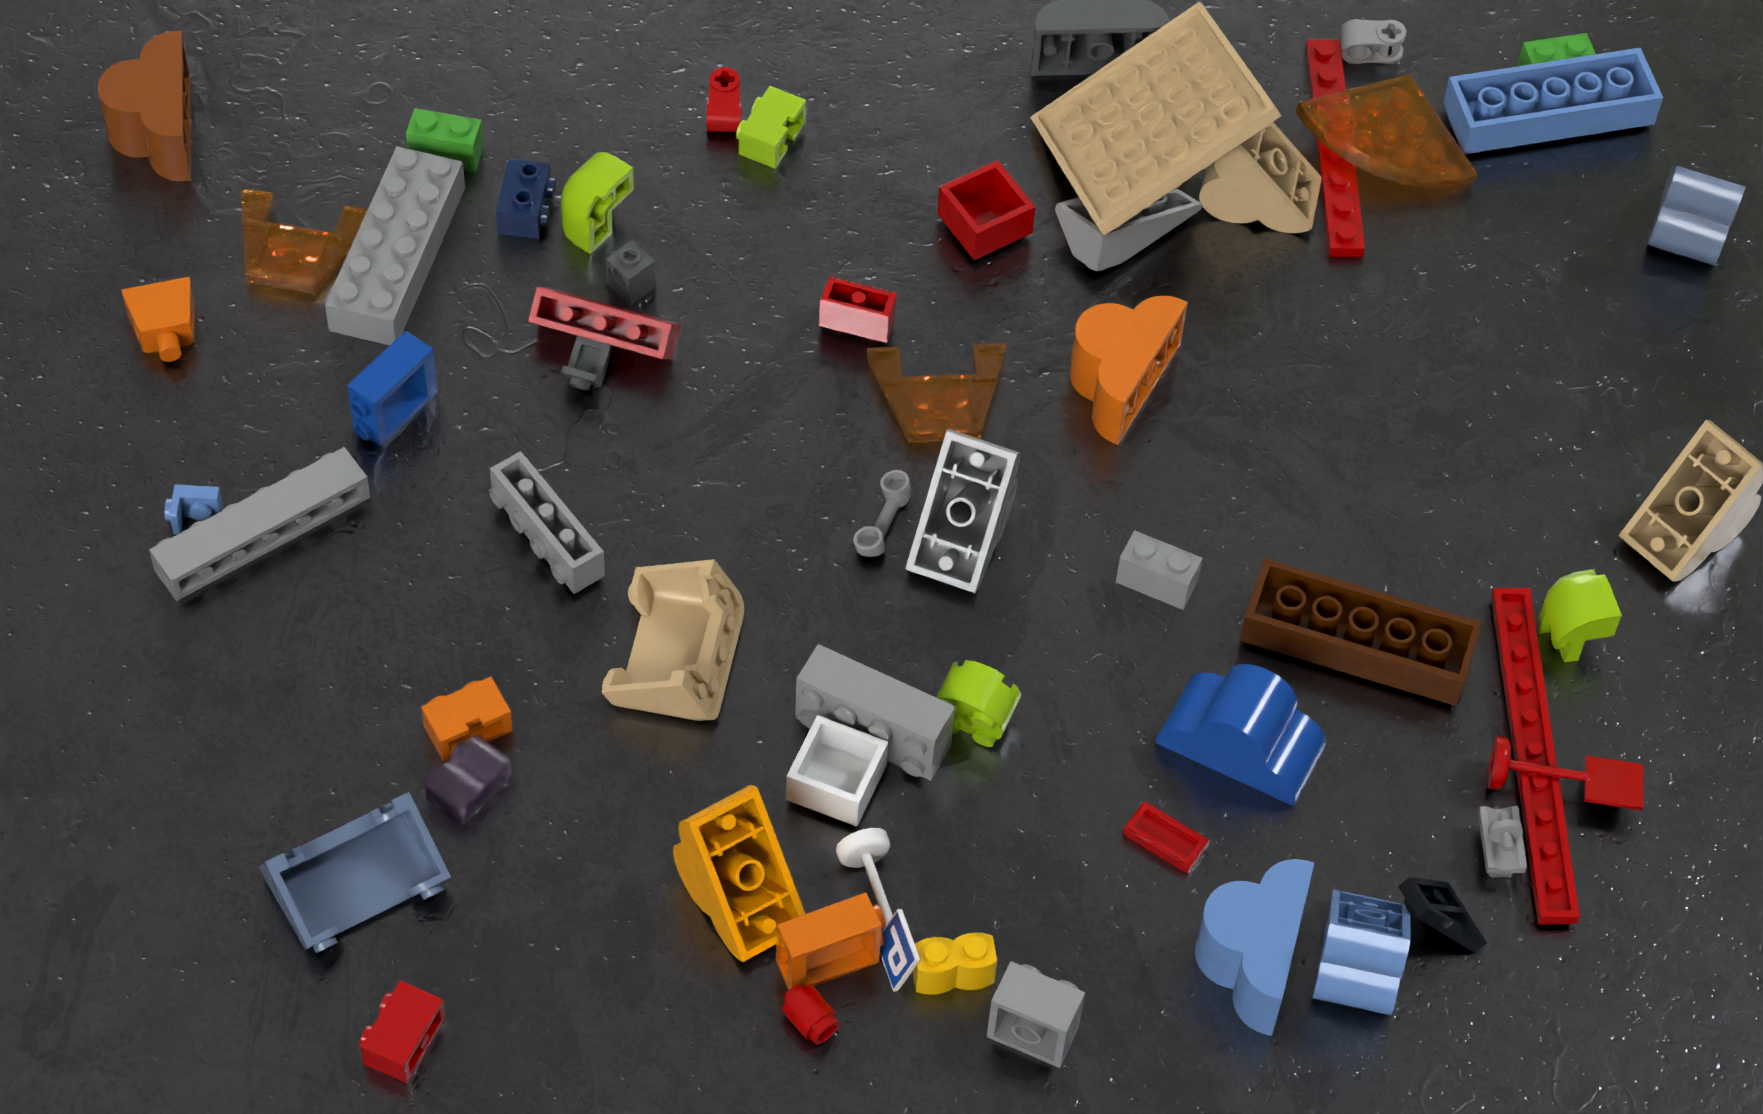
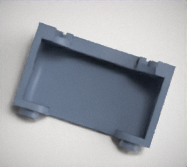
M409 792L391 800L390 803L379 809L376 808L360 818L292 849L288 854L282 853L267 860L259 867L303 947L306 950L313 946L316 953L338 943L334 935L419 893L423 900L445 890L441 882L451 878Z

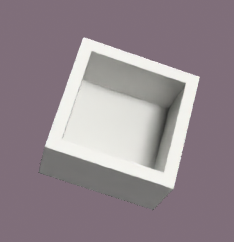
M817 715L787 774L786 800L857 827L887 766L888 741Z

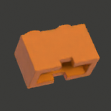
M492 677L481 681H472L447 696H437L430 700L428 704L421 706L424 728L443 761L471 750L470 742L481 737L487 743L513 731L511 710Z

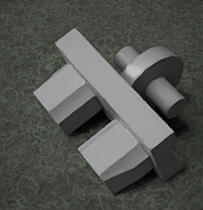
M1480 806L1478 818L1486 873H1489V876L1492 878L1511 877L1513 873H1525L1527 863L1518 806L1502 809Z

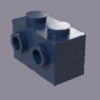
M509 158L496 210L498 234L539 239L542 225L547 226L549 223L550 205H547L548 198L554 199L556 192V178H551L550 163Z

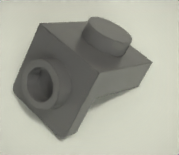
M577 336L568 366H563L561 371L569 379L568 384L587 391L590 386L601 388L613 347L610 344Z

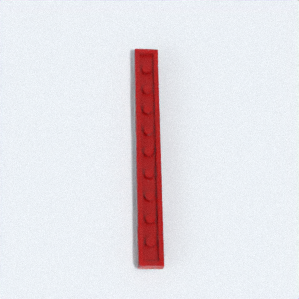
M1493 588L1491 601L1514 761L1557 767L1530 588ZM1516 771L1538 924H1577L1580 913L1559 777Z

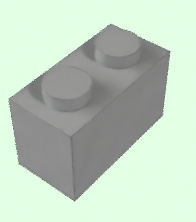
M1134 530L1120 556L1116 583L1184 610L1198 583L1203 558Z

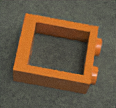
M867 893L777 924L776 963L789 990L798 984L802 986L808 984L816 986L879 963L880 947L884 945L881 931L885 927V919L879 905L872 906Z

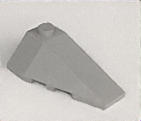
M1173 189L1155 201L1150 207L1143 209L1105 236L1101 233L1079 197L1056 204L1055 212L1072 255L1086 264L1089 269L1103 271L1106 268L1123 263L1200 211L1202 205L1199 201L1181 190Z

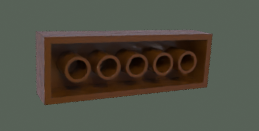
M1265 558L1245 615L1240 641L1457 706L1482 622Z

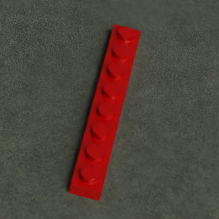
M1307 39L1305 53L1319 175L1322 177L1321 193L1329 257H1363L1365 242L1340 40Z

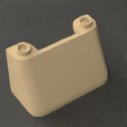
M715 559L636 567L632 583L628 589V597L631 604L641 614L626 671L623 668L610 669L603 680L602 694L612 705L695 721L715 720L721 709L744 617V602L740 592Z

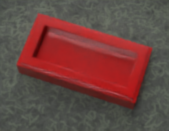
M1143 801L1125 825L1122 834L1187 874L1208 848L1210 841L1146 801Z

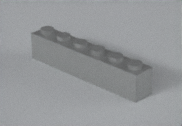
M345 447L333 453H327L313 464L301 470L291 472L286 478L275 484L263 487L256 491L254 495L238 503L228 505L216 515L204 521L194 523L189 529L176 536L160 541L155 547L149 549L154 571L173 598L178 601L369 499L368 478Z

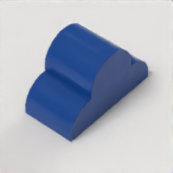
M1239 664L1233 666L1228 671L1226 677L1213 673H1197L1191 676L1157 735L1155 743L1294 807L1325 749L1326 738L1316 722L1304 713L1296 710L1297 697L1287 682L1265 668L1250 664Z

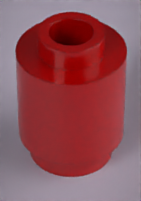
M798 984L791 988L783 997L785 1003L782 1006V1012L806 1040H812L818 1045L828 1040L838 1030L840 1022L836 1019L837 1013L812 984L805 986Z

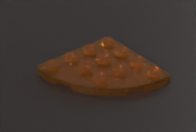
M1410 74L1299 102L1295 110L1306 127L1328 148L1350 163L1370 172L1372 175L1407 185L1429 188H1449L1474 184L1478 177L1477 172Z

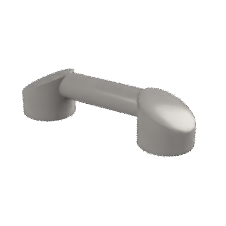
M901 470L887 472L881 478L880 485L885 498V504L874 527H863L854 535L853 541L856 551L862 556L874 557L886 551L884 538L898 509L909 502L912 488L908 475Z

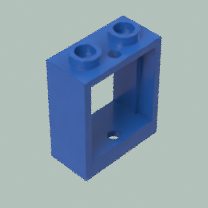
M407 331L399 336L347 385L352 427L360 438L364 440L369 439L381 447L438 393L433 348Z

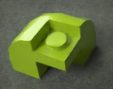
M597 152L574 172L565 184L561 197L562 228L565 236L587 253L591 254L613 233L612 210L634 190L632 166L607 152Z
M1595 569L1572 572L1560 577L1547 592L1537 620L1538 634L1551 632L1552 644L1556 650L1559 649L1564 663L1579 660L1586 640L1615 635L1622 614L1606 575H1597Z

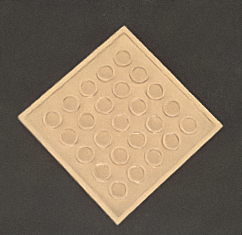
M1199 1L1030 118L1095 224L1105 236L1143 209L1150 207L1155 201L1173 189L1178 188L1183 182L1201 170L1209 167L1217 159L1240 146L1241 143L1254 134L1268 127L1272 122L1280 118L1281 114Z

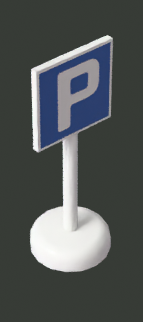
M880 828L862 829L843 838L837 844L836 853L841 864L853 868H866L878 905L885 919L886 926L881 932L884 945L880 947V955L893 992L901 988L919 963L920 958L903 910L897 909L894 915H892L874 865L875 862L882 859L888 853L890 848L888 835L885 830Z

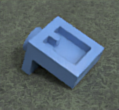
M174 485L172 499H166L165 520L171 522L173 534L182 532L185 517L204 521L223 510L219 487Z

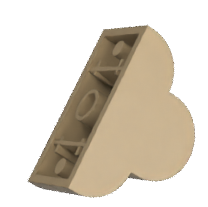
M1272 122L1268 127L1260 130L1241 143L1240 146L1232 149L1205 168L1199 199L1201 205L1209 214L1223 221L1248 223L1259 220L1265 226L1279 232L1302 233L1312 230L1322 177Z
M1705 420L1618 536L1673 582L1682 580L1692 573L1711 552L1719 551L1728 545L1752 519L1761 501V496L1757 494V491L1763 484V463L1712 421Z

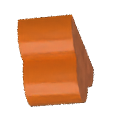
M1155 296L1142 301L1134 310L1120 304L1104 303L1087 309L1077 320L1070 364V380L1079 394L1093 401V425L1106 440L1116 445L1120 443L1179 349L1188 302L1172 296Z

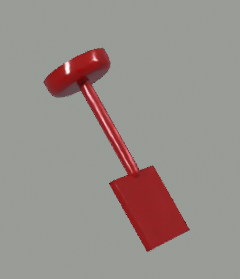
M1497 735L1494 738L1487 774V787L1489 789H1501L1507 780L1508 771L1516 770L1585 781L1584 802L1643 810V764L1586 755L1585 772L1514 761L1510 760L1511 743L1509 739Z

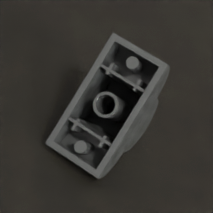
M1150 0L1053 1L1045 5L1036 16L1030 66L1031 76L1094 74L1169 23V17L1162 7Z

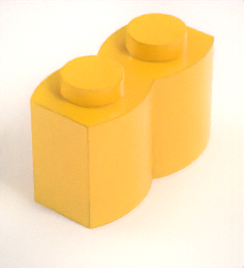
M968 933L954 940L944 937H931L915 943L920 961L912 972L915 990L918 993L935 995L948 992L954 987L963 990H978L992 985L995 981L997 956L993 936L990 934Z

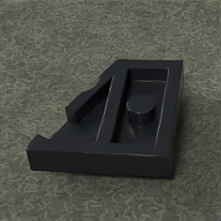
M1409 877L1398 886L1405 897L1404 904L1413 916L1472 952H1477L1487 944L1449 882Z

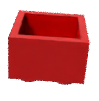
M997 160L940 186L937 214L973 260H976L1032 234L1035 205Z

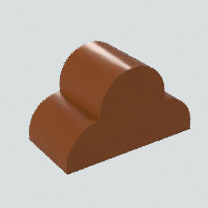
M170 31L157 35L148 41L141 51L140 59L122 61L108 68L99 79L98 95L108 140L115 150L130 157H149L152 168L163 178L172 181H191L190 73L182 31Z

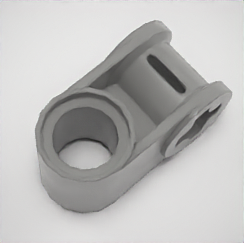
M1349 20L1341 27L1342 58L1351 64H1395L1400 61L1403 55L1401 43L1405 40L1406 28L1396 20ZM1389 29H1391L1390 38L1388 37V30H1389ZM1389 46L1392 49L1391 55H1388Z

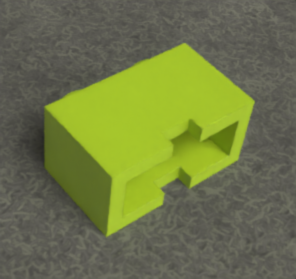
M769 86L762 97L756 98L752 106L751 115L747 121L742 120L738 126L736 139L739 140V155L776 169L788 150V146L784 143L787 139L794 141L806 123V100Z

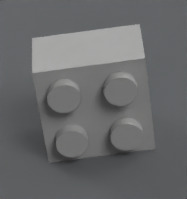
M1010 961L991 1000L986 1037L1060 1068L1079 1029L1085 992L1079 990L1076 985L1069 981H1057L1045 976L1031 965H1019Z

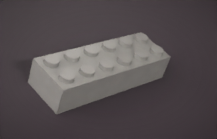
M396 146L326 301L325 308L329 331L389 346L402 335L465 190L462 161Z

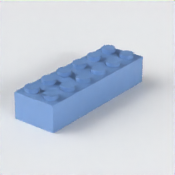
M1641 48L1452 76L1449 77L1442 104L1462 153L1470 154L1654 125L1663 96Z

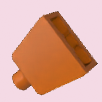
M185 277L121 289L127 316L142 350L146 353L159 351L160 359L166 362L179 359L181 356L180 347L191 345L194 342L195 302L190 278Z

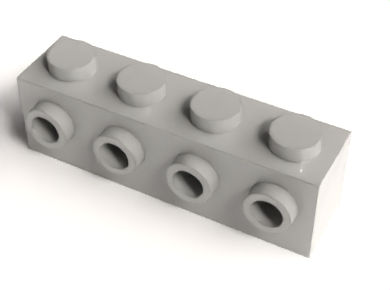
M521 451L490 468L491 489H489V494L493 503L499 509L504 508L507 511L513 527L519 534L525 533L536 556L539 559L545 558L551 565L552 574L561 585L565 583L575 594L605 576L604 551Z

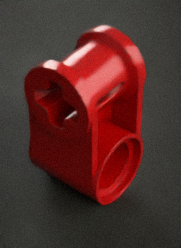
M720 67L714 70L709 78L707 132H737L738 126L741 123L740 77L736 70L729 67Z

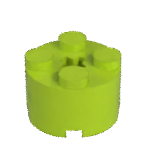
M965 660L963 666H958V661L952 664L936 698L955 706L953 734L962 730L972 734V738L978 744L992 747L995 740H999L1002 737L1020 701L1021 692L1014 683L1011 689L1002 682L1005 675L982 663Z

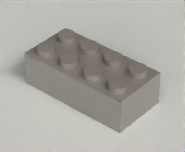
M820 644L816 646L796 678L795 718L800 720L804 726L811 728L816 716L819 715L888 741L887 761L902 767L906 773L912 776H921L930 781L932 780L952 744L955 715L954 705Z

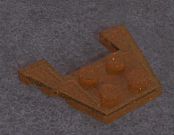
M242 188V222L247 283L317 294L347 257L368 209L344 205L334 233L267 222L274 204L273 193Z
M1006 343L974 344L973 360L975 374L902 377L899 347L867 348V362L908 442L943 441L948 429L981 439L1004 361Z

